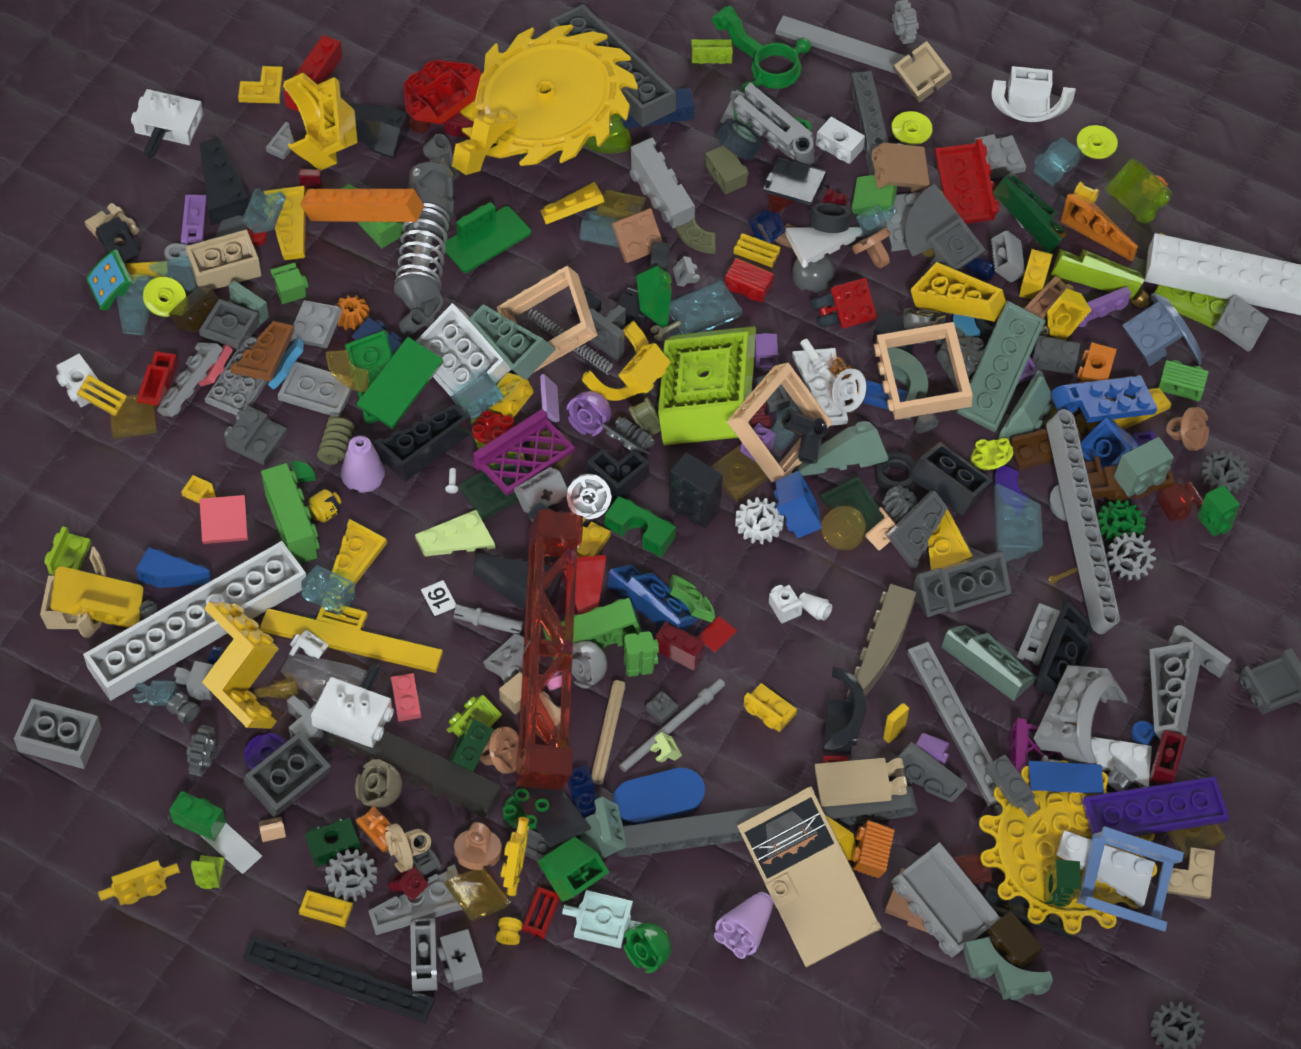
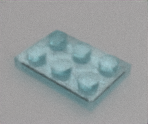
M723 280L671 301L669 314L675 322L680 321L681 325L678 328L682 334L705 332L742 316L743 312Z

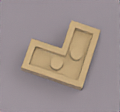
M1191 847L1189 849L1188 870L1172 869L1167 893L1210 899L1215 851Z

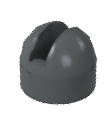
M149 600L141 603L139 607L140 616L142 619H146L158 612L156 604Z

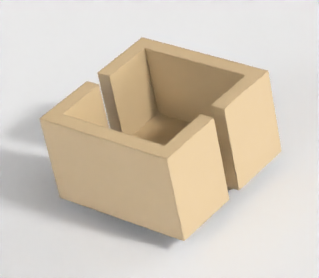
M927 41L912 51L913 59L915 60L913 63L908 54L894 65L895 72L919 103L934 92V87L938 90L952 79L950 70Z

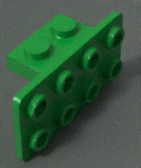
M489 202L484 206L478 207L476 211L469 215L461 217L456 222L457 235L446 241L445 253L463 273H468L530 236L531 229L509 206L495 211V206Z

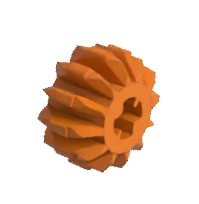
M347 295L346 299L340 298L339 303L334 305L339 306L343 310L337 325L338 327L344 326L345 330L352 328L355 331L356 327H360L369 317L370 311L364 299L359 300L357 295L354 298H351L349 295Z

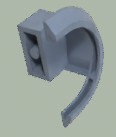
M1151 294L1154 305L1122 325L1127 337L1149 367L1167 356L1165 348L1181 337H1184L1192 356L1199 366L1202 364V353L1197 341L1177 310L1164 296Z

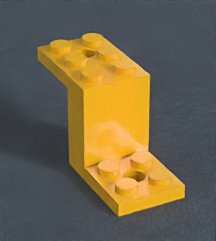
M209 602L204 609L234 639L202 683L246 728H272L277 721L271 716V711L265 706L260 705L256 701V696L248 691V689L279 648L273 643L274 640L271 636L263 633L258 628L259 625L256 621L248 618L243 613V608L238 604Z

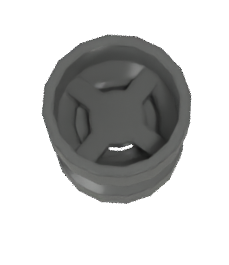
M183 692L174 695L167 704V710L173 715L176 714L178 720L183 724L192 722L200 711V707L196 703L190 702L188 696Z

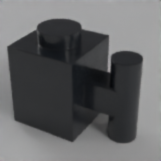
M628 287L626 294H622L616 307L621 305L626 309V326L634 321L639 327L641 322L645 323L648 316L640 311L638 291Z

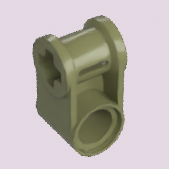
M648 397L641 404L629 407L633 419L643 431L649 435H654L661 431L658 413Z

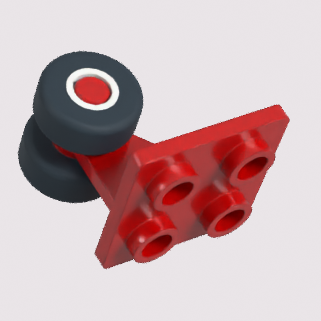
M866 278L831 287L832 294L810 301L812 309H819L821 317L816 318V322L820 327L840 323L842 328H847L877 319Z

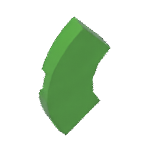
M672 575L669 580L670 595L685 603L690 610L691 616L712 622L715 618V613L707 597L703 598L701 593L696 590L697 587L690 582Z

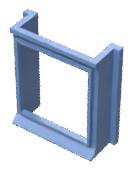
M1104 826L1102 832L1095 833L1092 836L1081 881V889L1076 903L1084 904L1083 906L1165 932L1167 922L1160 920L1173 865L1182 862L1184 852ZM1105 844L1163 862L1150 916L1092 898Z

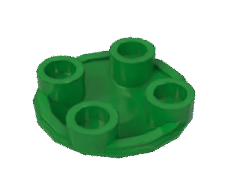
M519 789L515 792V798L521 802L526 801L529 798V792L526 789ZM520 792L526 793V797L520 798L518 797V794ZM513 795L508 798L503 806L505 821L517 829L519 818L525 817L529 819V829H536L537 818L534 815H526ZM538 799L535 807L538 811H546L549 809V802L546 799ZM540 802H544L547 804V806L545 808H540L538 804Z

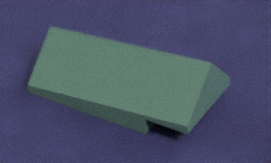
M967 625L950 629L946 633L941 648L1011 700L1015 701L1038 679L990 634L985 633L978 636Z

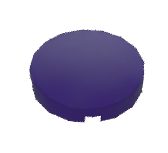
M275 733L255 736L248 742L244 751V760L247 768L251 771L287 741Z

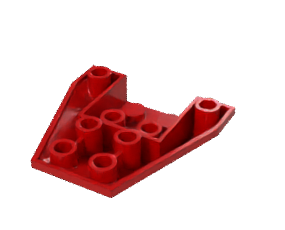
M434 60L426 63L422 70L409 75L407 80L403 82L407 114L414 120L443 124L475 101L482 72L470 63Z

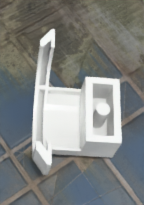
M1012 66L1008 82V103L1004 96L1006 81L994 80L992 100L1002 113L1011 118L1025 122H1039L1055 118L1064 113L1073 102L1076 88L1063 87L1059 102L1050 109L1052 70Z

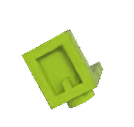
M200 855L199 861H192L191 868L195 884L204 889L220 888L225 859Z

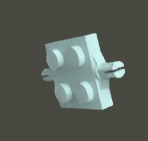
M586 890L583 902L579 905V908L565 904L562 912L563 915L576 917L575 938L621 948L624 934L632 927L641 924V922L631 920L630 913L633 901Z

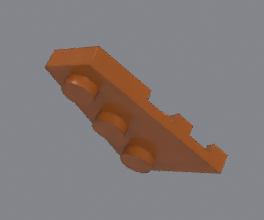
M273 321L257 338L255 345L242 354L241 360L230 367L231 373L272 381L295 331L293 325Z

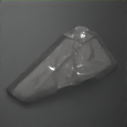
M301 654L289 655L281 669V674L297 687L305 690L316 702L321 697L330 677L360 687L367 673L366 670L353 665Z

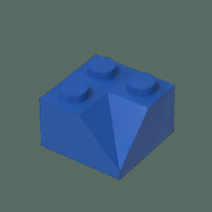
M800 470L776 480L777 490L774 491L778 501L776 506L780 515H785V522L789 531H794L796 537L800 538L822 529L817 501Z

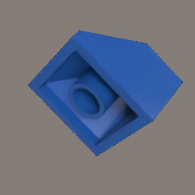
M1105 417L1080 443L1083 456L1088 462H1092L1094 457L1099 456L1102 471L1104 467L1118 466L1122 455L1139 447L1138 443L1129 433L1108 417Z

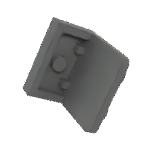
M978 337L958 338L968 378L975 372L985 349L983 341ZM945 341L935 356L954 387L958 388Z

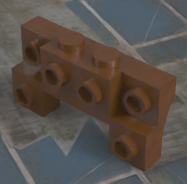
M1099 456L1094 457L1092 462H1085L1093 498L1105 497L1106 501H1122L1126 498L1134 497L1141 499L1149 496L1151 491L1172 489L1175 483L1173 474L1169 470L1166 480L1160 485H1152L1144 493L1128 497L1114 478L1118 466L1104 467L1102 471Z

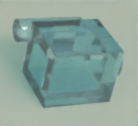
M878 204L861 211L856 218L864 236L884 229L887 224L886 219H891L897 212V208L890 206L882 211Z

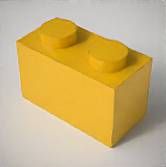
M1032 249L1019 297L1033 300L1044 288L1053 254Z

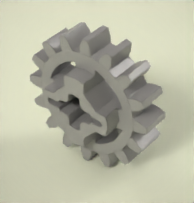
M908 0L896 1L895 14H892L894 31L896 35H900V41L903 44L913 43L916 40V30L919 28L916 11L911 8V3H908Z
M1132 532L1129 537L1126 533H1123L1121 539L1119 537L1113 539L1115 544L1111 543L1108 546L1112 551L1106 553V556L1111 558L1107 562L1108 565H1113L1114 567L1111 573L1119 572L1118 578L1121 579L1123 576H1126V581L1128 582L1132 579V576L1136 581L1140 579V574L1143 577L1147 576V570L1154 568L1150 562L1156 560L1155 557L1151 556L1155 548L1149 549L1148 547L1151 541L1144 542V535L1136 538L1135 532ZM1122 545V552L1119 556H1117V551L1119 547ZM1128 554L1134 555V556H1135V555H1138V556L1135 557V559H1133V560H1132V558H1129V559H1128V558H1125V559H1123V558L1126 557ZM1142 558H1145L1144 564L1140 569V561Z
M346 850L344 856L337 853V860L330 859L331 867H326L325 869L327 874L325 880L329 884V891L335 890V897L338 898L343 895L345 901L349 899V896L353 897L354 901H357L358 895L365 898V891L372 892V884H377V876L375 875L378 873L377 867H374V860H368L367 853L359 856L358 850H355L354 854H350L349 850ZM364 868L367 871V877H365L363 874ZM336 873L340 877L339 882H337L335 879Z

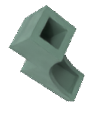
M989 937L965 943L963 953L971 978L979 977L983 979L995 973L1003 1000L1009 998L1011 1000H1018L1027 994L1041 995L1050 990L1053 982L1050 971L1030 972L1011 965L998 954Z

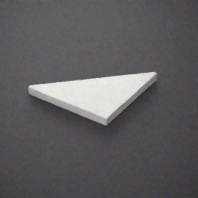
M849 227L848 230L841 233H826L814 228H786L785 235L802 267L805 268L809 262L815 263L824 258V254H831L839 250L842 244L848 245L855 241L856 237L864 236L865 228Z

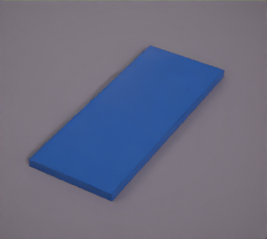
M1028 761L1029 782L1032 791L1104 793L1102 765Z

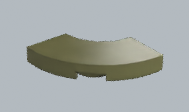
M695 218L681 226L677 225L675 228L676 233L686 245L700 252L715 254V233L701 229L697 225Z

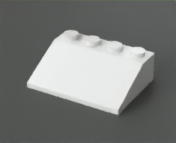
M452 303L415 342L443 359L444 363L434 374L433 378L462 407L497 384L511 368L468 320L470 317Z

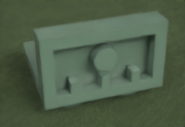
M236 281L229 285L230 300L228 302L257 312L259 318L258 328L269 318L267 302Z
M600 797L594 800L596 805L595 814L584 818L591 829L581 833L580 839L595 850L603 859L626 848L627 844L618 804Z

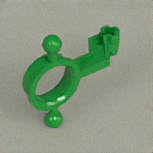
M725 6L712 17L711 20L715 28L719 31L726 29L733 45L754 59L751 72L755 80L753 82H745L741 87L742 93H745V88L749 83L753 84L756 88L763 85L767 88L780 89L794 84L799 79L802 67L798 55L800 53H807L811 49V42L807 38L798 39L795 48L782 43H771L762 46L746 34L741 20L732 6ZM776 55L789 59L794 67L786 73L772 74L762 70L759 64L763 59Z

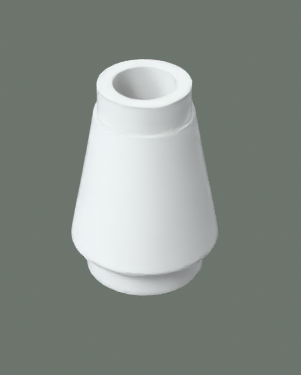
M805 592L798 598L803 603L802 608L817 620H826L832 611V604L827 599L806 594Z

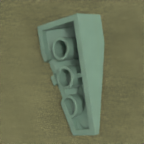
M862 421L856 423L855 426L848 427L820 445L816 464L802 462L793 471L797 472L800 470L802 476L825 473L828 468L846 470L847 465L853 464L867 467L888 461V456L877 429L870 422Z

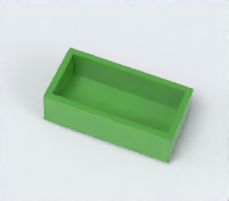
M287 463L262 470L265 496L282 542L299 564L317 559L316 550L320 549L316 538L318 534L315 525H311L310 512L308 507L304 506L301 488H297V478L294 470L290 471Z

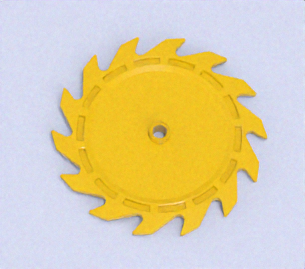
M573 25L556 26L537 39H531L535 31L534 28L518 34L506 52L499 53L498 44L495 43L486 53L484 72L480 77L475 101L462 109L460 113L473 122L475 117L497 112L500 109L507 110L511 115L518 118L517 126L505 131L494 142L497 145L489 149L486 154L488 156L505 158L528 153L519 162L520 166L538 164L557 151H563L559 160L560 163H563L577 156L589 137H596L597 146L600 147L610 136V121L613 114H619L624 120H627L630 105L621 89L629 87L637 90L638 86L634 75L615 63L630 61L631 57L620 48L596 46L597 43L608 39L606 34L592 31L566 37L573 29ZM473 127L462 129V132L470 139Z

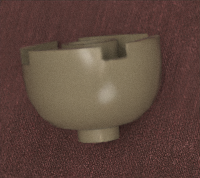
M380 759L369 761L363 766L366 769L362 775L358 774L356 778V796L367 806H375L376 808L387 807L398 799L402 790V777L396 767Z

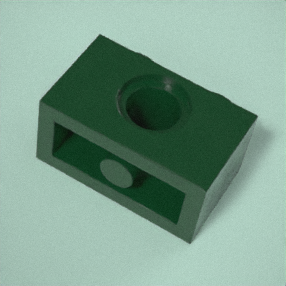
M475 719L467 720L447 763L466 773L473 772L494 729Z
M350 818L345 820L338 819L331 825L322 828L315 827L309 832L304 833L306 845L315 868L329 864L330 859L337 860V853L344 856L346 850H349L350 854H354L355 850H358L359 853L361 852L359 840ZM329 839H337L334 843H327Z
M1056 859L1045 875V903L1053 904L1055 907H1066L1081 889L1080 861Z

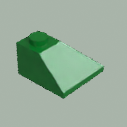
M656 266L636 276L641 312L664 328L668 326L671 301L670 283L672 280L668 272Z

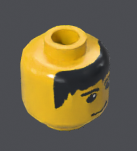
M324 489L310 497L307 507L313 520H319L324 523L340 513L339 505L342 502L336 492L331 493L329 490Z

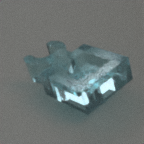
M152 681L151 686L137 683L135 687L137 691H142V693L133 694L132 697L138 703L147 700L149 705L167 706L175 694L176 684L174 681Z

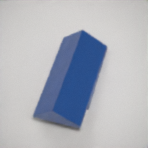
M632 564L613 568L609 571L607 587L622 599L629 598L636 610L660 628L665 622H668V624H672V626H676V628H680V630L685 632L699 619L691 616L690 610L685 603L670 595V588L653 572L642 574Z

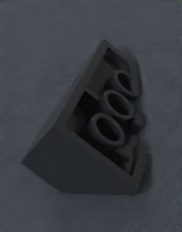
M349 104L355 111L357 141L369 146V149L374 153L394 159L410 129L409 115L406 112L390 107Z

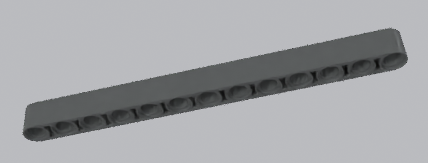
M906 786L907 794L892 795L891 801L821 807L825 815L841 826L866 823L867 820L874 822L908 817L918 811L913 788ZM775 805L624 826L623 830L627 847L618 851L617 854L620 857H632L743 841L744 839L737 826Z

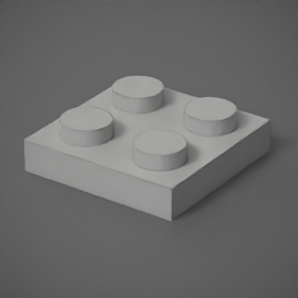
M1234 294L1228 301L1214 328L1249 352L1255 345L1269 318Z
M304 300L293 324L295 331L290 341L294 342L299 337L304 341V344L327 348L343 310L339 306Z

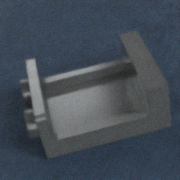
M1292 648L1285 650L1279 659L1250 669L1249 666L1243 668L1239 677L1241 686L1245 690L1247 689L1254 707L1258 708L1262 715L1301 700V662Z

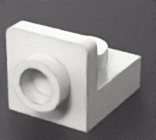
M305 630L301 636L297 634L290 643V646L293 648L289 654L294 656L300 648H303L306 654L319 659L329 644L308 630Z

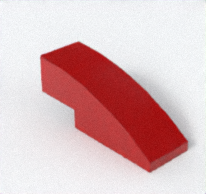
M155 351L151 364L147 366L136 400L137 403L154 406L160 405L172 383L178 366L176 354Z

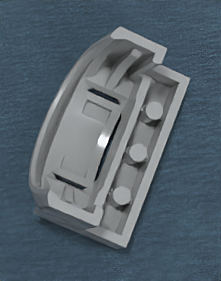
M1067 666L1033 738L1040 750L1061 752L1069 763L1097 764L1091 745L1092 721L1097 704L1100 699L1103 703H1106L1107 699L1120 700L1127 703L1126 695L1108 669Z

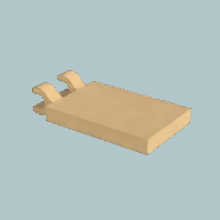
M885 758L815 764L820 806L891 801L892 795L907 794L906 777H899L903 776L902 768H904L902 758H895L889 763L885 762ZM888 776H895L897 778L889 782Z

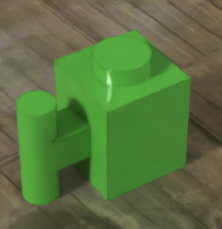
M295 263L270 270L282 304L306 297L307 279L305 275L301 276Z

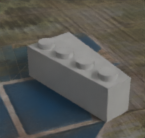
M652 137L631 147L630 176L634 182L637 181L640 185L642 193L650 198L653 207L660 211L663 220L666 223L668 222L674 229L677 225L681 226L695 218V205L682 184L678 185L676 174L672 168L667 169L664 161L665 157L662 152L657 153L655 150L656 142Z

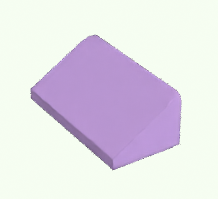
M541 374L542 410L547 414L549 422H559L557 385L545 374Z

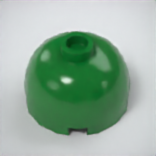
M641 923L632 927L624 934V938L627 937L624 950L635 967L640 968L641 965L644 969H647L645 973H653L668 961L672 950L669 935L657 924Z

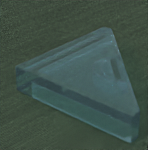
M187 255L149 265L151 271L162 277L176 280L185 290L192 293L196 289Z

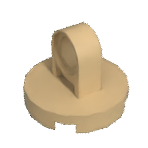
M398 824L387 826L386 829L388 831L385 832L386 843L390 856L394 855L398 860L397 863H394L396 868L400 872L411 870L413 867L412 856L421 854L429 849L431 845L430 836L421 829L404 833ZM418 835H423L424 843L419 847H415L413 844L414 839Z

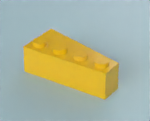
M938 262L910 289L915 306L918 308L995 321L1000 316L1006 303L1002 289Z

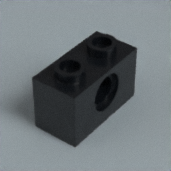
M120 217L96 228L95 235L107 254L113 250H118L124 265L139 258L141 247L136 239L133 240L131 238L128 224L125 221L122 222ZM120 238L125 242V245L118 246L114 243V240Z

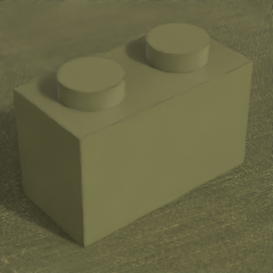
M724 145L705 153V167L725 195L747 185L748 170L745 165L740 163L736 154H733Z

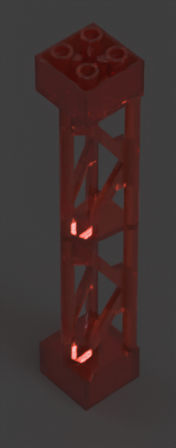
M551 509L538 510L529 528V558L516 786L563 790L572 776L573 748L568 747L577 549L582 542L583 516L573 512L558 513ZM544 555L560 557L548 572L544 571ZM567 570L565 627H563L544 592L561 571ZM541 624L552 641L540 639ZM539 656L557 657L543 675L538 674ZM563 672L559 732L542 703L539 694L556 673ZM536 728L547 745L535 744Z

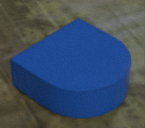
M1147 721L1136 722L1131 730L1132 739L1137 744L1149 745L1157 735L1154 731V725Z

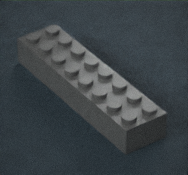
M584 4L550 20L551 29L556 26L573 25V29L566 37L592 31L606 34L608 39L597 43L596 46L620 48L631 57L630 61H620L615 64L634 75L638 89L623 87L621 91L630 105L629 115L642 127L676 111V92Z

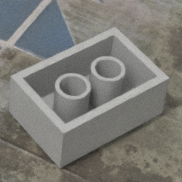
M31 699L16 732L14 741L18 752L85 769L102 728L96 715Z

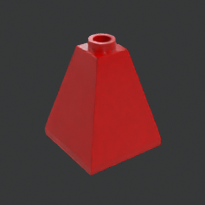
M606 555L560 559V568L564 569L562 582L576 614H585L599 606Z

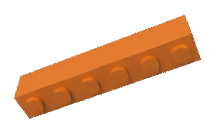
M308 189L300 204L310 221L417 222L424 208L414 189Z

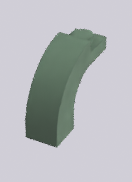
M896 347L887 348L894 378L902 382L908 390L906 401L926 398L928 378L922 364L913 355Z

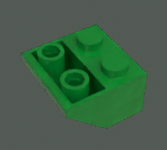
M572 837L537 861L562 902L575 897L610 873L599 854L576 837Z

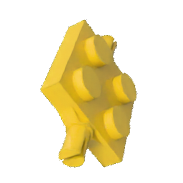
M525 817L519 818L517 831L512 832L510 841H507L505 855L508 858L507 862L503 864L501 877L504 878L503 887L508 888L506 894L509 896H516L517 886L520 882L519 876L523 869L529 833V819Z
M157 860L111 877L113 881L111 887L97 892L101 901L115 896L118 898L120 905L133 904L140 898L148 895L155 896L161 893L162 890L167 889L165 884L166 877L180 873L177 863L163 868Z

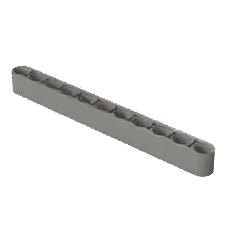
M1061 409L1047 422V431L1090 625L1096 633L1105 634L1119 622L1120 616L1075 418L1070 411Z

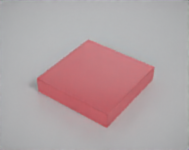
M245 495L200 499L203 544L248 540Z

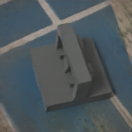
M958 218L927 240V243L935 252V258L931 261V264L934 265L938 262L957 271L986 251L961 218Z
M618 305L614 310H610L605 317L591 309L590 313L598 336L589 341L619 362L624 357L625 332L623 329L625 328L626 309Z

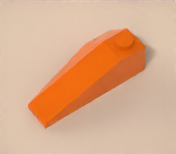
M1077 193L1068 194L1061 222L1126 259L1133 261L1138 246L1095 203Z

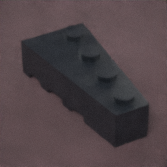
M455 404L431 415L429 420L424 422L417 421L411 424V428L402 432L400 430L393 432L391 437L385 440L380 438L374 441L381 461L406 482L472 434L470 416Z

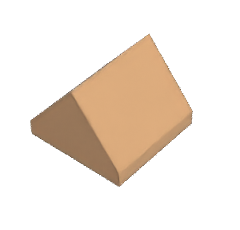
M282 817L258 822L262 842L286 837Z

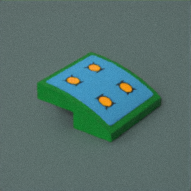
M113 250L102 258L86 278L101 310H109L116 296H124L132 283V279L118 250Z

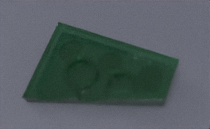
M859 476L820 495L822 502L864 535L885 518Z

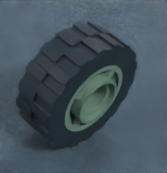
M731 118L726 119L716 133L717 138L725 148L743 159L753 160L763 146L760 137L745 124Z

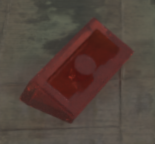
M982 853L952 857L973 884L992 881L991 868L985 867L981 863L980 856Z

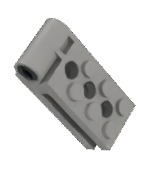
M749 83L745 88L747 101L740 95L734 100L737 119L743 124H749L757 136L765 137L768 140L767 143L776 150L778 148L794 162L810 166L815 159L812 132L753 84Z

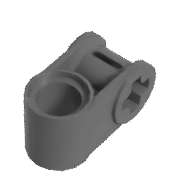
M418 835L413 841V844L418 846L424 843L421 835ZM430 848L421 854L412 856L413 867L418 870L423 878L435 869H441L438 858Z

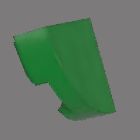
M291 461V468L295 472L297 483L316 481L315 473L309 465L300 461Z

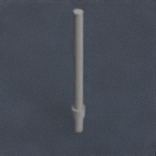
M718 679L708 689L704 688L691 704L619 765L620 769L626 772L651 750L652 745L657 743L654 738L661 732L669 735L702 705H707L714 699V695L725 686L724 681Z

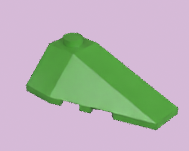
M347 184L346 186L342 187L341 189H358V188H356V187H354V186H352V185H350V184ZM357 222L381 248L394 242L404 233L402 226L405 222Z

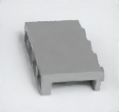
M940 842L891 881L895 892L900 897H904L908 902L910 911L915 916L920 917L924 923L925 930L930 935L935 936L939 941L941 950L945 954H949L951 958L964 949L966 942L975 940L1000 919Z

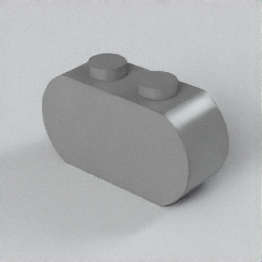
M435 918L411 919L413 991L438 990Z

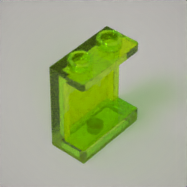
M1134 158L1129 160L1105 188L1110 195L1115 196L1136 216L1138 222L1144 224L1155 218L1158 209L1168 203L1173 193L1143 163Z

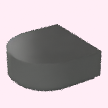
M936 414L919 416L914 426L916 433L921 434L934 429L939 423Z

